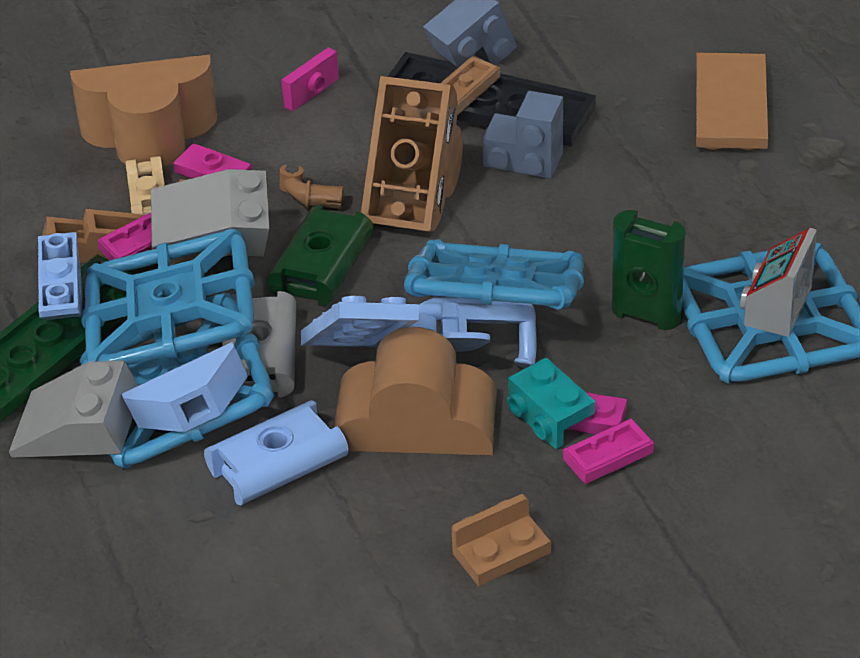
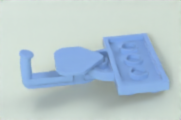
M346 296L342 297V302L332 305V308L322 312L320 317L313 319L312 323L301 330V346L377 348L380 341L386 335L401 328L420 327L436 332V320H440L439 334L452 344L455 352L471 351L489 343L490 335L487 333L467 332V323L519 324V355L514 360V363L525 369L535 364L536 312L532 304L493 301L492 305L481 304V300L434 297L420 304H406V299L401 297L383 298L381 303H366V297Z

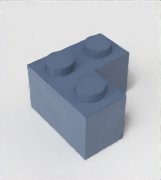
M454 0L423 26L433 49L456 67H459L474 54L486 62L497 65L518 47L501 6L496 0Z
M528 91L516 117L495 113L482 138L483 167L551 179L563 154V96Z

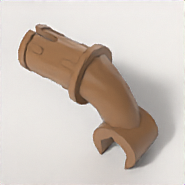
M286 164L280 168L279 188L298 202L304 204L305 209L316 205L342 209L344 186L312 184V181L307 180V183H304V169L299 166V171L293 174L286 172Z

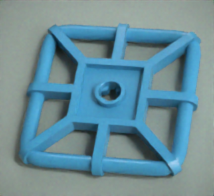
M231 228L224 232L168 245L167 242L157 244V248L121 257L101 264L94 263L86 271L85 309L81 314V322L85 328L86 357L88 362L125 360L127 366L164 356L172 359L179 357L180 352L231 340L238 336L245 337L253 329L254 312L251 288L254 285V276L248 266L246 243L242 233L238 230ZM228 252H232L234 270L205 277L204 274ZM200 253L194 260L171 265L174 259ZM158 264V269L143 272L140 274L130 275L124 273L138 268ZM107 284L126 291L127 297L100 304V287ZM230 289L236 290L238 312L208 302L206 295ZM127 316L128 319L101 343V327L104 325V322ZM198 318L222 325L179 337L175 335V324L193 322ZM162 328V341L121 351L139 333L154 332Z
M440 239L429 240L419 254L410 260L408 265L409 271L404 279L406 292L415 297L432 295L481 300V304L492 305L493 301L545 305L554 309H565L571 305L577 291L583 286L584 263L581 254L570 250L560 253L510 248V244L490 247L443 243Z
M816 242L814 265L818 263L831 288L811 291L789 337L744 326L745 309L740 308L741 295L745 286L751 287L754 267L757 262L763 263L768 251L752 253L749 250L743 251L737 257L691 265L684 268L682 309L688 319L687 328L690 334L697 338L711 368L719 376L720 381L731 384L733 381H748L792 371L796 374L807 373L808 369L860 357V306L857 302L858 295L851 285H847L834 260L823 249V244ZM742 271L743 274H747L749 280L730 284L713 278V276ZM690 288L725 300L729 308L701 313ZM831 305L843 308L853 327L821 316L817 308ZM738 324L743 337L725 361L710 330ZM818 333L846 343V345L805 353L797 337ZM782 340L789 354L787 357L741 366L754 346L758 344Z
M218 292L214 296L206 298L208 302L238 312L237 303L230 293ZM205 319L198 331L222 325ZM182 322L179 324H175V328L182 326L186 323ZM162 328L154 332L139 333L121 351L130 349L152 338L155 339V342L162 341ZM251 333L245 337H236L234 347L240 360H245L254 381L252 387L245 385L240 387L232 401H237L236 403L227 406L220 416L186 432L171 431L151 441L148 440L155 429L138 428L136 426L126 443H124L121 454H109L114 464L128 469L134 464L146 461L190 440H193L194 443L203 440L204 434L249 415L261 407H267L274 395L271 380L258 352L260 344L257 337ZM209 345L180 352L179 357L168 359L167 356L129 365L128 368L139 386L207 354ZM86 351L80 358L82 365L88 362Z

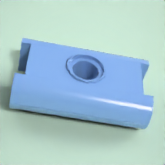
M310 400L204 450V457L213 477L217 478L223 475L233 487L235 502L242 506L347 456L348 445L340 428L336 426L330 429L318 417L317 403Z

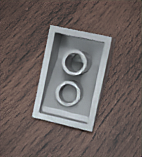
M227 169L151 189L152 250L157 248V244L167 242L168 245L224 232L232 228L242 233L247 247V256L264 257L269 232L266 171Z
M125 360L87 362L31 391L9 450L10 456L14 458L121 454L133 419L122 397V393L138 386Z

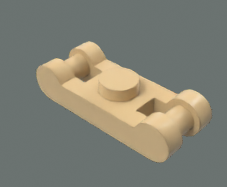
M161 156L150 157V161L136 163V159L125 161L131 211L134 214L146 215L150 213L151 189L165 186Z

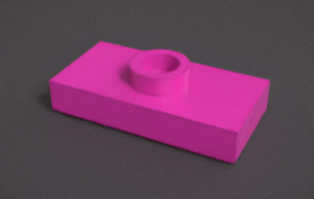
M326 48L281 79L283 102L286 109L293 112L339 80L337 51Z
M194 143L173 162L175 173L191 179L227 169L252 170V164Z
M151 212L98 239V249L109 260L152 250Z
M629 419L563 449V460L583 483L587 484L654 453V442L632 419Z

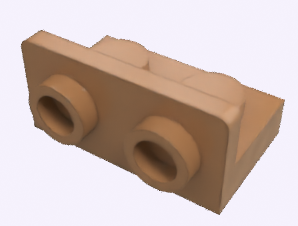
M524 494L501 501L497 505L473 516L466 517L452 526L453 555L478 587L551 553V541L529 516V500Z

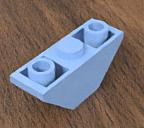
M76 232L38 236L39 316L44 320L79 317L82 314L83 287Z
M231 342L122 393V397L138 428L186 432L220 416L248 375Z

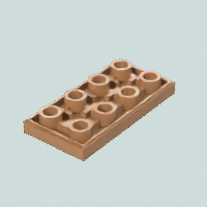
M697 53L696 147L710 150H718L720 148H741L746 151L768 149L765 54Z

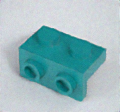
M547 358L508 377L507 404L510 411L516 417H521L532 427L538 438L546 440L556 450L564 446L565 429L596 413V401Z

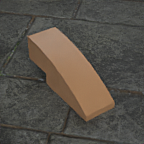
M86 209L83 220L46 217L42 236L54 233L76 232L80 263L88 262L97 254L108 259L98 249V239L144 216V214Z

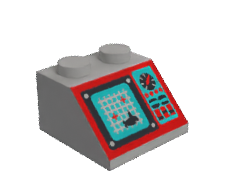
M808 228L769 248L763 263H756L752 275L751 287H744L740 299V308L745 309L744 326L787 337L790 336L812 288L817 229Z

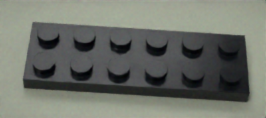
M405 52L387 77L441 83L459 67L448 61ZM500 73V78L457 115V120L488 127L495 113L516 117L528 91L563 96V145L571 147L596 107V95Z

